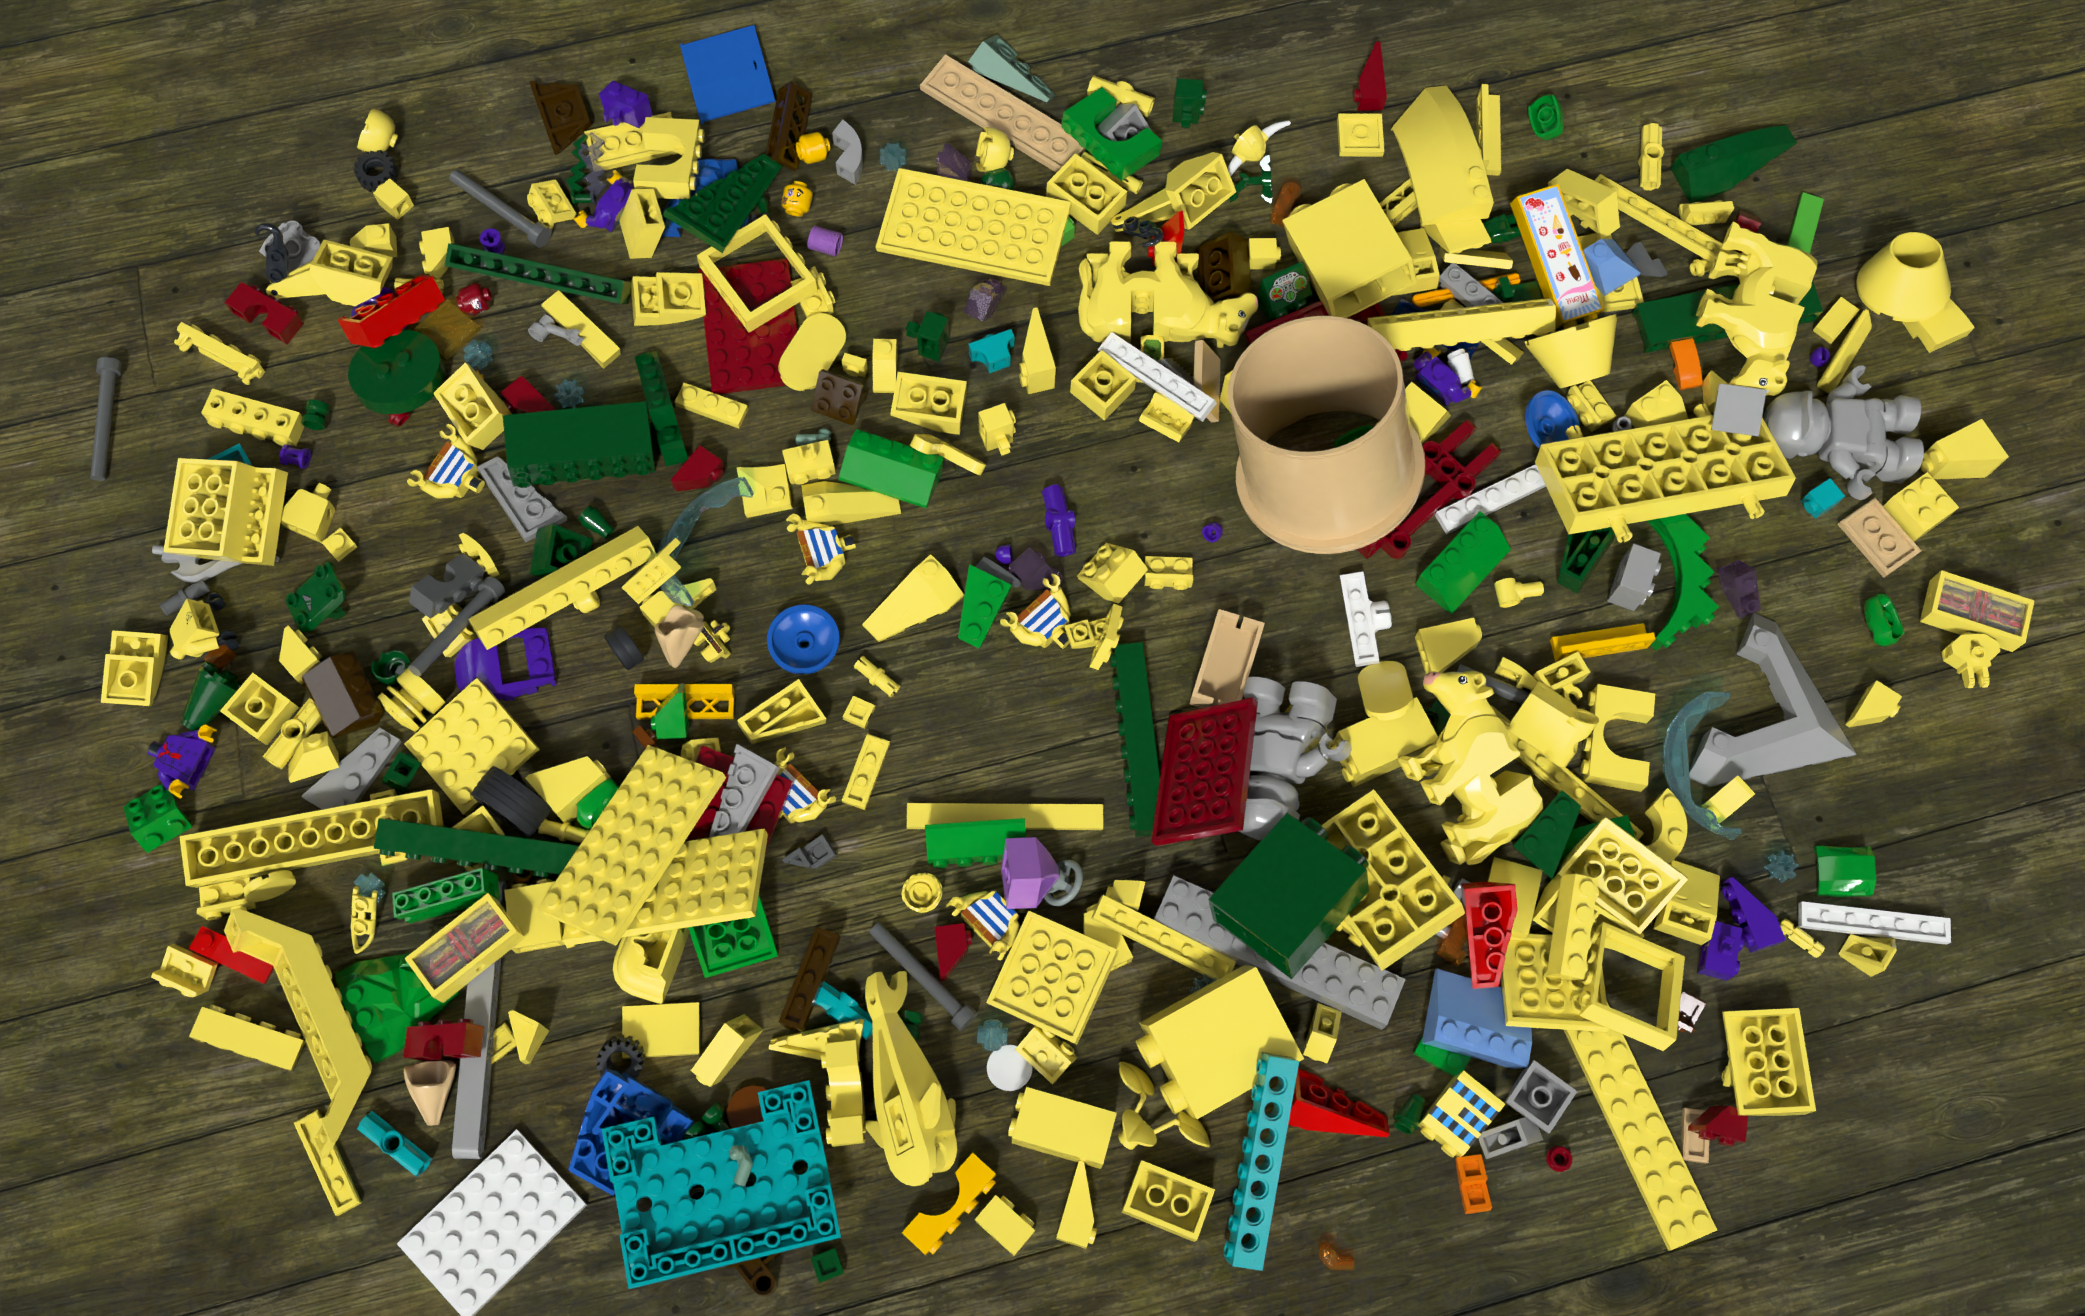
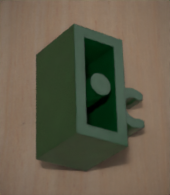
M1181 78L1176 80L1172 122L1181 123V128H1190V123L1198 124L1199 115H1204L1207 90L1203 89V80Z
M926 311L921 325L913 321L908 322L906 335L911 338H917L919 356L940 362L949 341L948 318L938 312Z

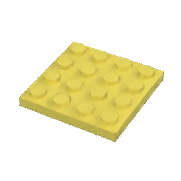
M478 678L471 682L404 743L461 813L466 816L480 804L471 796V793L492 766L501 769L511 776L540 750Z
M1028 911L986 1003L1077 1045L1119 951Z
M1528 934L1526 939L1511 935L1501 975L1506 1026L1608 1032L1609 1028L1580 1016L1581 1005H1579V998L1584 987L1582 980H1567L1547 975L1553 935ZM1601 968L1597 1002L1607 1006L1603 970Z

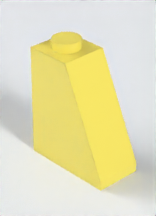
M1474 618L1418 630L1415 640L1426 674L1432 671L1443 673L1476 648L1482 638L1480 626L1476 625Z
M1094 904L1086 909L1087 913H1084L1083 935L1119 951L1111 968V971L1132 962L1133 956L1122 934L1091 919L1097 904Z
M745 1014L726 1022L691 1071L696 1075L697 1080L709 1087L719 1083L758 1038L763 1029Z

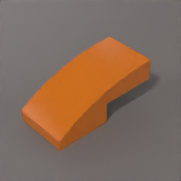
M1693 338L1671 342L1669 349L1675 363L1673 372L1679 390L1701 387L1703 385L1702 373Z
M1482 1155L1457 1157L1455 1159L1465 1214L1491 1211L1492 1205L1486 1185L1487 1175Z

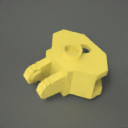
M1986 634L1960 635L1955 641L1951 642L1942 651V657L1944 662L1957 669V674H1962L1965 688H1973L1975 685L1974 673L1977 675L1979 686L1984 688L1990 684L1988 667L1991 666L1990 661L2000 652L1999 643Z

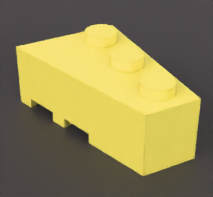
M1566 169L1548 182L1549 186L1559 184L1569 215L1572 216L1574 214L1582 221L1580 225L1585 229L1590 227L1597 233L1596 238L1599 240L1606 238L1620 228L1616 190L1569 169Z
M798 679L737 721L751 744L825 724L826 718Z

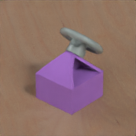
M1036 837L1006 838L1001 864L1006 909L1037 908L1043 898L1050 905L1061 906L1070 902L1077 895L1082 885L1083 872L1076 861L1068 859L1056 863ZM1071 868L1075 871L1073 887L1069 884L1068 878ZM1057 890H1065L1068 893L1058 899L1051 896Z

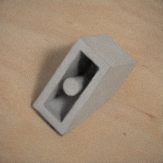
M1526 1117L1482 1132L1478 1137L1486 1159L1543 1140L1539 1127Z

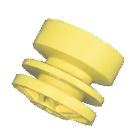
M408 667L397 678L402 689L398 691L388 686L387 690L394 697L390 700L385 694L381 693L378 698L385 710L396 721L416 732L419 727L412 719L416 717L422 723H425L427 720L421 711L426 709L434 714L445 701L422 678L414 675Z

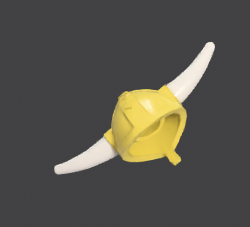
M1278 122L1263 130L1254 125L1241 136L1236 134L1234 138L1237 142L1232 149V153L1235 156L1227 168L1230 177L1245 161H1261L1265 154V142L1275 132L1290 125L1291 122Z

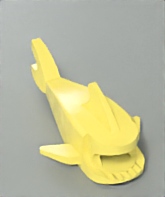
M899 971L891 978L890 986L887 985L882 972H875L867 978L865 999L868 1012L872 1018L873 1082L878 1121L866 1120V1130L876 1143L884 1149L888 1165L894 1176L906 1185L920 1186L929 1181L932 1173L945 1172L954 1164L957 1154V1141L954 1132L956 1103L953 1098L946 1100L934 1071L897 1013L902 1007L907 994L906 971Z

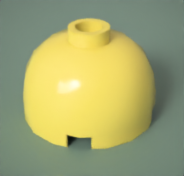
M372 108L366 119V126L361 132L357 148L367 153H370V151L377 152V150H381L384 153L389 146H395L398 135L395 134V124L392 118L383 111Z
M984 127L986 132L980 133L976 156L980 157V163H976L977 170L987 172L1004 168L1008 160H1012L1014 148L1010 147V140L1003 131Z

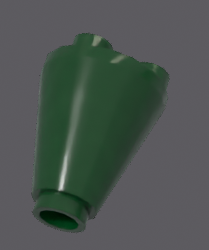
M205 661L198 671L182 714L183 719L181 723L192 731L211 723L222 713L220 710L242 686L241 682L236 681L238 677L228 670L221 672L217 666L209 661Z

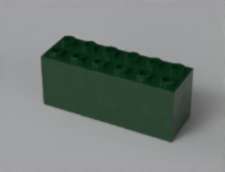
M646 401L502 415L507 467L513 487L527 488L534 484L552 485L555 482L562 481L574 483L582 479L600 480L603 477L610 476L622 478L629 474L647 475L650 472H655Z

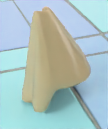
M675 605L670 609L666 618L655 625V634L669 665L677 668L683 661L704 627V616L699 611Z
M451 1060L422 1061L404 1067V1078L409 1093L428 1126L440 1124L456 1071V1064Z

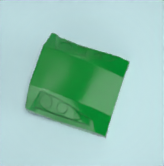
M1833 846L1814 847V853L1817 854L1818 868L1817 896L1870 897L1873 895L1876 884L1875 856L1870 846L1850 848Z

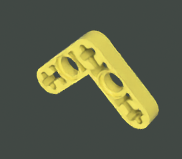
M915 434L910 444L911 447L928 455L939 454L977 475H982L986 466L982 461L929 434Z

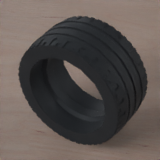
M492 766L484 774L471 793V796L491 813L527 837H531L551 811L550 806L539 796L495 766Z

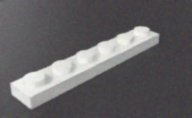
M1112 332L1098 349L1099 352L1103 350L1136 378L1202 422L1217 404L1213 398Z
M1535 464L1437 511L1435 517L1447 535L1467 525L1479 511L1484 515H1488L1546 487Z
M1811 902L1798 903L1799 928L1946 945L1951 943L1950 918Z

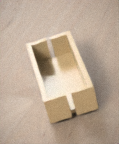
M1218 610L1189 705L1207 708L1242 700L1245 682L1249 677L1265 623L1244 617L1239 629L1236 628L1239 615Z

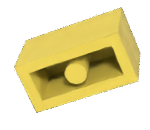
M995 1195L976 1217L975 1221L1015 1256L1034 1234L1035 1230L1032 1228L1034 1222L1024 1213L1021 1216L1017 1215L1012 1210L1015 1205L1005 1196L999 1198Z

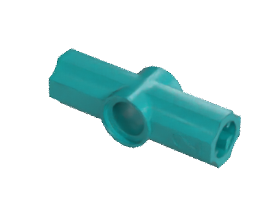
M824 981L815 1003L825 1009L826 1013L838 1023L864 1019L862 1037L867 1040L873 1034L870 1014L860 1008L859 1004L842 991L841 993Z
M374 1111L365 1115L360 1121L357 1130L413 1175L418 1177L429 1167L432 1158L412 1143L406 1135L397 1131ZM398 1137L400 1144L396 1150L392 1151L390 1149V1142Z

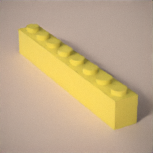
M1550 298L1373 317L1368 318V326L1386 338L1394 349L1400 351H1408L1412 347L1432 348L1434 345L1439 344L1453 346L1457 342L1478 343L1484 339L1499 341L1503 337L1524 338L1525 335L1530 334L1545 336L1548 332H1555L1556 305Z
M637 526L468 620L478 638L488 650L649 561L656 555V552L649 537Z

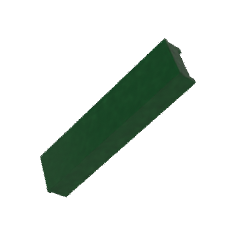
M1813 280L1810 290L1798 304L1805 307L1798 325L1814 322L1823 313ZM1739 285L1712 289L1715 294H1721L1725 298L1732 300L1734 292ZM1706 291L1636 304L1632 316L1636 318L1645 346L1643 349L1644 354L1669 349L1671 342L1681 339L1693 338L1694 343L1698 344L1729 338L1725 329L1717 324L1709 323L1703 327L1696 325L1699 316H1696L1697 309Z

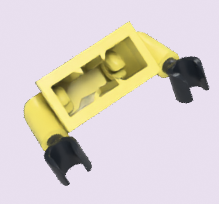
M210 593L204 602L203 600H185L170 628V634L174 643L170 653L176 659H183L185 655L200 657L207 651L219 649L220 645L225 644L229 649H235L239 646V643L235 640L238 637L229 630L223 632L221 637L217 639L220 633L210 606L216 611L226 606L223 598L218 593Z

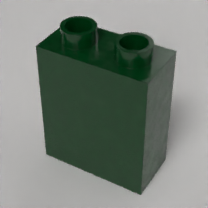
M1286 813L1208 901L1214 922L1290 979H1293L1369 892L1366 869L1369 863L1355 848L1345 845L1342 850H1339L1327 841L1329 838L1327 831L1312 818L1306 817L1300 822Z

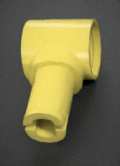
M1505 578L1494 583L1499 606L1502 608L1515 606L1526 597L1542 596L1544 593L1541 581L1522 584L1521 582H1516L1514 578Z

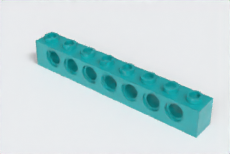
M1262 1052L1261 1059L1259 1058L1257 1061L1256 1073L1258 1074L1257 1084L1252 1088L1251 1094L1252 1100H1254L1253 1107L1247 1116L1249 1130L1242 1144L1244 1158L1243 1163H1240L1238 1167V1178L1240 1181L1238 1189H1235L1233 1195L1235 1209L1228 1223L1230 1237L1224 1246V1257L1234 1267L1263 1271L1299 1061L1292 1057ZM1277 1076L1278 1084L1274 1088H1270V1079ZM1273 1102L1274 1108L1272 1112L1265 1114V1106ZM1268 1128V1137L1260 1140L1261 1131ZM1264 1154V1162L1260 1166H1256V1158ZM1260 1181L1259 1189L1251 1192L1252 1183ZM1255 1207V1214L1250 1218H1246L1247 1210ZM1250 1233L1251 1238L1249 1242L1241 1244L1242 1237Z

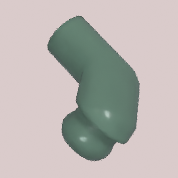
M822 428L818 431V434H797L796 443L798 446L825 440L830 442L831 432L828 429Z
M734 1145L729 1152L731 1159L737 1160L738 1169L733 1182L745 1186L753 1167V1162L745 1146Z

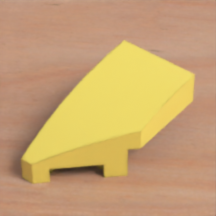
M1504 657L1495 670L1496 674L1517 682L1516 687L1519 689L1525 687L1533 690L1538 682L1525 669Z

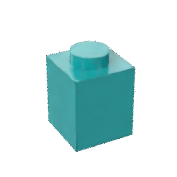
M1830 478L1810 491L1801 502L1805 510L1816 519L1835 507L1845 495Z

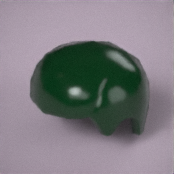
M999 168L985 172L982 176L981 184L1013 190L1014 178L1009 170Z
M392 650L382 652L381 658L378 661L372 662V673L384 684L390 686L399 685L397 678L411 665L412 660L403 651Z

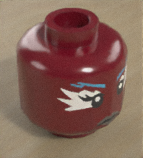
M478 282L461 288L456 297L460 310L470 316L490 309V300L493 299L490 289L488 287L484 288Z

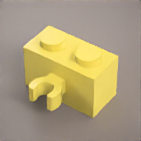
M1005 403L978 412L979 433L986 450L990 451L998 448L1001 456L1010 453V443H1013V433H1016L1014 427L1016 420L1012 410L1008 411Z
M828 440L782 450L790 484L800 485L807 483L808 480L816 478L827 479L831 475L836 474Z
M1576 652L1537 671L1533 677L1555 692H1562V697L1572 702L1569 694H1573L1577 700L1582 698L1581 690L1574 687V685L1582 682L1590 671L1579 652Z

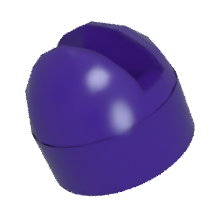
M1825 347L1814 349L1809 357L1810 362L1816 367L1825 366L1830 359L1829 350Z
M1211 522L1203 528L1202 534L1207 541L1216 542L1221 538L1223 528L1220 524Z
M1010 544L999 546L996 549L995 556L1000 563H1013V553Z

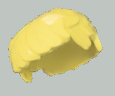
M914 874L906 880L902 887V899L910 909L916 912L924 913L931 911L941 900L942 885L932 874Z

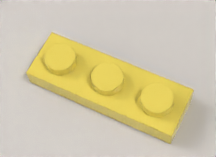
M683 383L675 400L677 407L736 428H740L748 411V406L686 383Z

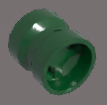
M307 400L305 406L306 414L303 415L301 424L312 430H324L326 426L325 416L329 414L330 406L323 401Z
M899 1010V1017L914 1040L918 1041L920 1036L918 1027L922 1023L923 1015L913 1011Z

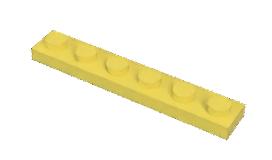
M1105 895L1100 897L1091 917L1092 920L1215 981L1231 973L1236 961Z

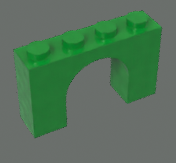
M1101 87L1064 111L1061 127L1081 147L1090 152L1097 161H1100L1111 174L1123 181L1160 155L1162 140L1148 127L1125 141H1111L1101 136L1097 132L1096 127L1115 110L1117 102L1114 97Z

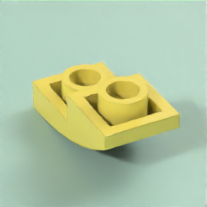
M464 533L459 534L462 541L459 544L461 552L485 569L484 572L487 571L490 577L494 578L500 575L483 547L470 536Z
M1105 618L1091 622L1083 620L1065 625L1064 628L1071 648L1078 649L1096 646L1102 635Z

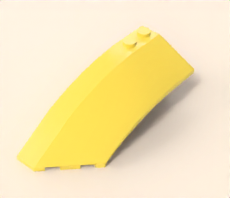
M1447 86L1425 88L1391 129L1399 143L1409 172L1422 226L1487 219L1494 202L1481 153L1468 118L1462 106Z

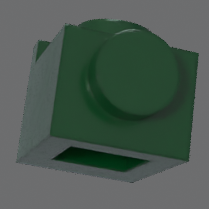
M399 751L384 775L382 783L404 794L418 772L421 763L418 762L416 756L407 752L403 754ZM398 770H405L407 775L404 776L398 773Z

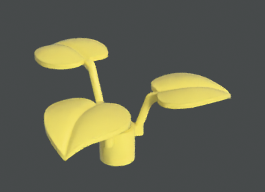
M1126 1062L1118 1063L1120 1065L1119 1072L1125 1085L1133 1092L1140 1094L1141 1097L1135 1111L1127 1109L1122 1116L1123 1130L1118 1134V1138L1126 1148L1133 1150L1138 1144L1152 1147L1157 1143L1155 1134L1173 1125L1179 1126L1181 1134L1188 1140L1204 1147L1211 1146L1202 1124L1198 1119L1189 1116L1187 1112H1179L1177 1115L1178 1119H1174L1154 1130L1146 1124L1139 1115V1112L1147 1098L1146 1095L1152 1096L1154 1094V1086L1147 1074L1140 1068Z

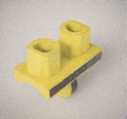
M716 620L710 624L714 630L704 621V627L694 642L696 646H699L707 640L710 645L701 651V654L710 663L720 657L726 659L731 655L720 640L721 638L724 643L730 640L727 635L730 627L727 623L719 625Z

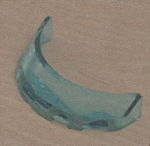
M740 477L723 482L692 501L668 528L659 544L657 553L674 538H677L681 543L669 554L675 560L703 511L708 508L722 507L737 496L752 498L754 492L746 478ZM675 574L660 586L668 599L673 603L693 605V598L686 587L679 582Z
M1705 692L1687 703L1670 723L1663 743V769L1670 791L1677 797L1684 811L1706 829L1734 840L1742 834V829L1721 826L1717 821L1716 815L1711 810L1696 805L1690 791L1688 739L1695 726L1705 715L1731 698L1730 692Z

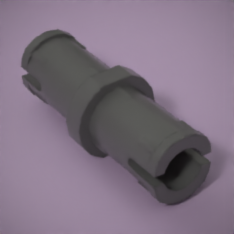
M202 579L184 590L182 588L179 589L176 595L160 603L159 606L165 615L168 616L181 609L186 599L196 600L211 590Z

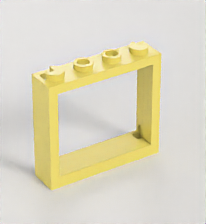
M766 214L738 230L723 253L710 247L697 255L699 267L749 333L817 292V276L812 269L808 270L805 267L803 257L800 253L796 254L792 250L793 246L790 240L779 233L780 228L774 220L770 221ZM767 232L802 277L803 281L750 312L714 263Z
M1602 922L1594 931L1591 930L1590 934L1592 943L1587 954L1588 970L1584 975V980H1582L1584 987L1579 998V1005H1581L1580 1016L1664 1051L1677 1038L1685 956ZM1604 946L1663 970L1656 1027L1597 1002Z

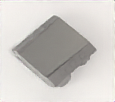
M297 221L283 222L278 228L282 232L283 242L289 253V273L311 262L321 244L315 237L306 233ZM273 234L264 241L259 250L265 257L269 246L273 242Z

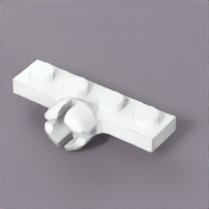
M1364 572L1340 575L1355 665L1359 667L1380 663L1375 633L1378 630L1389 629L1392 625L1389 604L1385 600L1378 602L1369 600Z

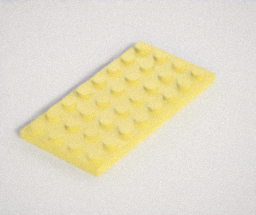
M899 168L877 240L876 250L878 252L1050 286L1070 214L1071 202Z
M648 745L537 909L544 915L616 946L721 787L726 776L723 772Z
M765 829L685 841L622 937L755 917L768 838ZM565 924L562 941L566 946L601 941V939Z

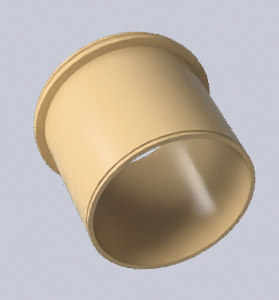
M1313 316L1281 324L1264 333L1248 346L1232 371L1228 387V400L1240 454L1236 467V486L1242 507L1251 521L1272 540L1294 550L1315 554H1334L1356 550L1376 542L1394 530L1409 514L1420 494L1425 477V457L1419 436L1410 424L1402 367L1392 345L1380 333L1361 322L1335 316ZM1348 411L1365 414L1380 420L1365 435L1334 449L1299 452L1278 448L1266 443L1277 431L1312 414Z

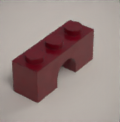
M240 282L224 302L232 314L250 324L258 315L268 314L261 324L269 335L286 345L303 326V322L299 318L300 313L295 308L289 305L287 307L281 305L277 298L272 295L267 297L253 284L248 286Z
M458 1019L457 1023L449 1020H439L437 1025H434L432 1022H418V1026L407 1027L403 1058L418 1061L441 1060L442 1049L444 1056L460 1059L481 1057L484 1026L473 1024L472 1019Z

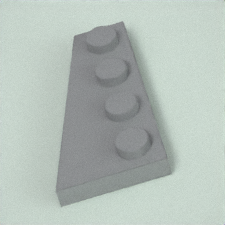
M498 456L477 467L478 472L525 543L536 537L537 529L550 524L560 525L567 521V517L561 511L559 512L554 508L550 501L538 494L534 487H513L507 464Z
M379 727L339 762V768L330 770L301 797L321 810L358 803L402 742Z
M736 744L734 751L736 755L733 765L730 764L726 788L722 791V802L719 811L716 812L709 838L745 832L780 767Z

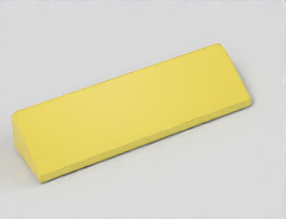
M1863 310L1855 320L1817 383L1818 388L1830 393L1837 387L1872 328L1869 310Z

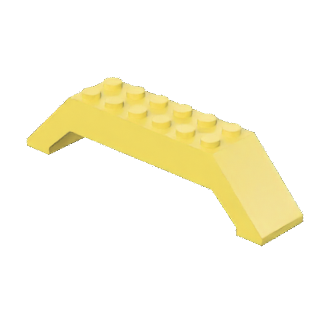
M239 908L233 909L224 929L233 953L241 951L273 965L331 1099L325 1117L320 1119L311 1135L321 1159L328 1157L371 1073V1061L362 1052L361 1038L358 1033H354L351 1027L352 1019L350 1013L347 1010L344 1011L341 1004V993L337 987L334 988L331 981V970L328 965H324L321 958V947L318 943L314 942L312 935Z

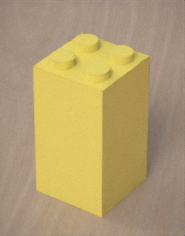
M1417 697L1414 698L1412 709L1408 708L1406 710L1407 713L1400 718L1382 721L1373 716V718L1370 717L1338 731L1331 750L1336 749L1340 741L1347 740L1351 744L1352 751L1350 755L1340 761L1343 767L1342 774L1345 780L1351 782L1353 787L1401 767L1398 758L1402 756L1418 757L1426 748L1435 743L1438 736Z
M1026 1087L1025 1093H1019L1015 1111H1019L1017 1119L1012 1118L1008 1136L1012 1137V1144L1074 1162L1082 1161L1085 1165L1095 1168H1102L1116 1112Z

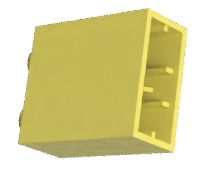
M1365 179L1353 185L1349 183L1342 184L1335 188L1329 197L1313 205H1300L1290 213L1289 217L1282 220L1289 245L1298 261L1303 262L1307 277L1329 316L1348 318L1417 283L1412 258Z
M1248 965L1241 966L1140 1022L1139 1024L1145 1036L1136 1040L1137 1047L1147 1065L1152 1068L1161 1064L1169 1079V1082L1160 1086V1090L1171 1111L1177 1114L1185 1110L1189 1116L1195 1119H1199L1252 1089L1257 1084L1258 1074L1256 1073V1065L1258 1059H1261L1262 1052L1292 1057L1299 1062L1304 1059L1258 969L1255 966Z

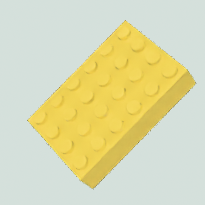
M1374 789L1321 825L1329 835L1327 839L1329 843L1339 850H1342L1345 845H1349L1358 850L1369 863V866L1366 868L1369 892L1344 920L1381 971L1465 914L1462 903Z

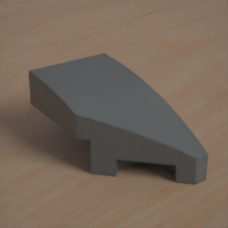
M1642 242L1633 244L1627 251V257L1641 272L1640 275L1663 277L1668 274L1659 258L1651 260Z
M983 557L976 565V568L1012 586L1014 585L1015 588L1021 585L1020 580L986 557Z
M821 835L804 848L796 849L782 860L787 864L818 869L838 855L825 835Z

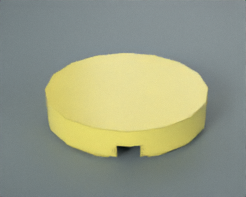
M289 870L273 871L268 874L269 878L262 879V877H257L243 888L245 899L248 902H260L284 894L296 884V879L292 872Z

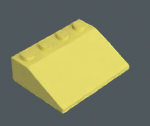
M1606 816L1574 846L1559 864L1558 874L1561 876L1579 874L1599 879V895L1595 902L1639 935L1688 880V877Z
M1799 1008L1722 1012L1738 1115L1786 1116L1805 1115L1816 1111Z

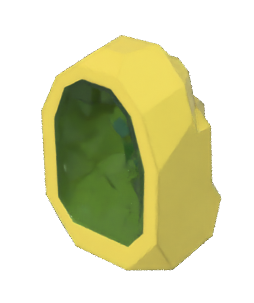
M1158 335L1141 337L1140 351L1159 363L1161 359H1164V337Z

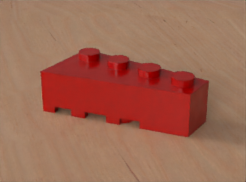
M420 275L395 288L396 294L388 293L376 298L377 304L366 307L361 306L356 309L357 314L351 318L343 316L337 319L350 343L372 348L379 347L385 343L384 340L389 336L401 333L406 325L418 322L426 312L429 313L438 309L439 304L445 301L433 276Z

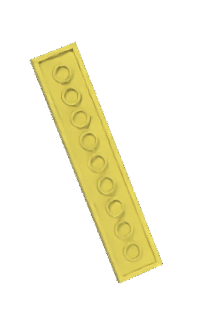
M1610 1028L1608 1032L1563 1029L1668 1251L1717 1231L1623 1034Z

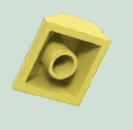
M1667 380L1632 403L1624 415L1630 419L1631 424L1635 428L1688 420L1682 397Z

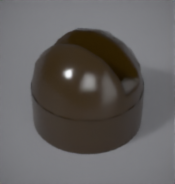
M524 869L523 875H526L525 877H522L520 873L512 872L513 883L528 885L532 880L533 871Z

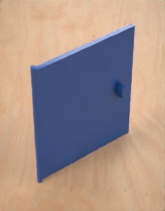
M754 25L684 45L683 43L680 44L701 124H704L705 121L776 102Z

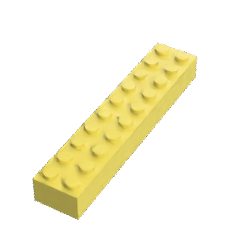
M431 789L180 836L186 886L198 888L267 875L273 871L294 870L379 854V849H373L379 818L444 827L439 793Z

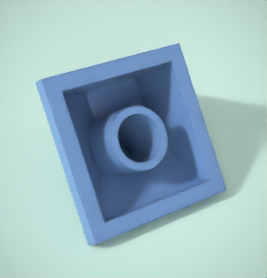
M1600 239L1583 250L1595 286L1603 296L1608 295L1641 274L1614 239Z

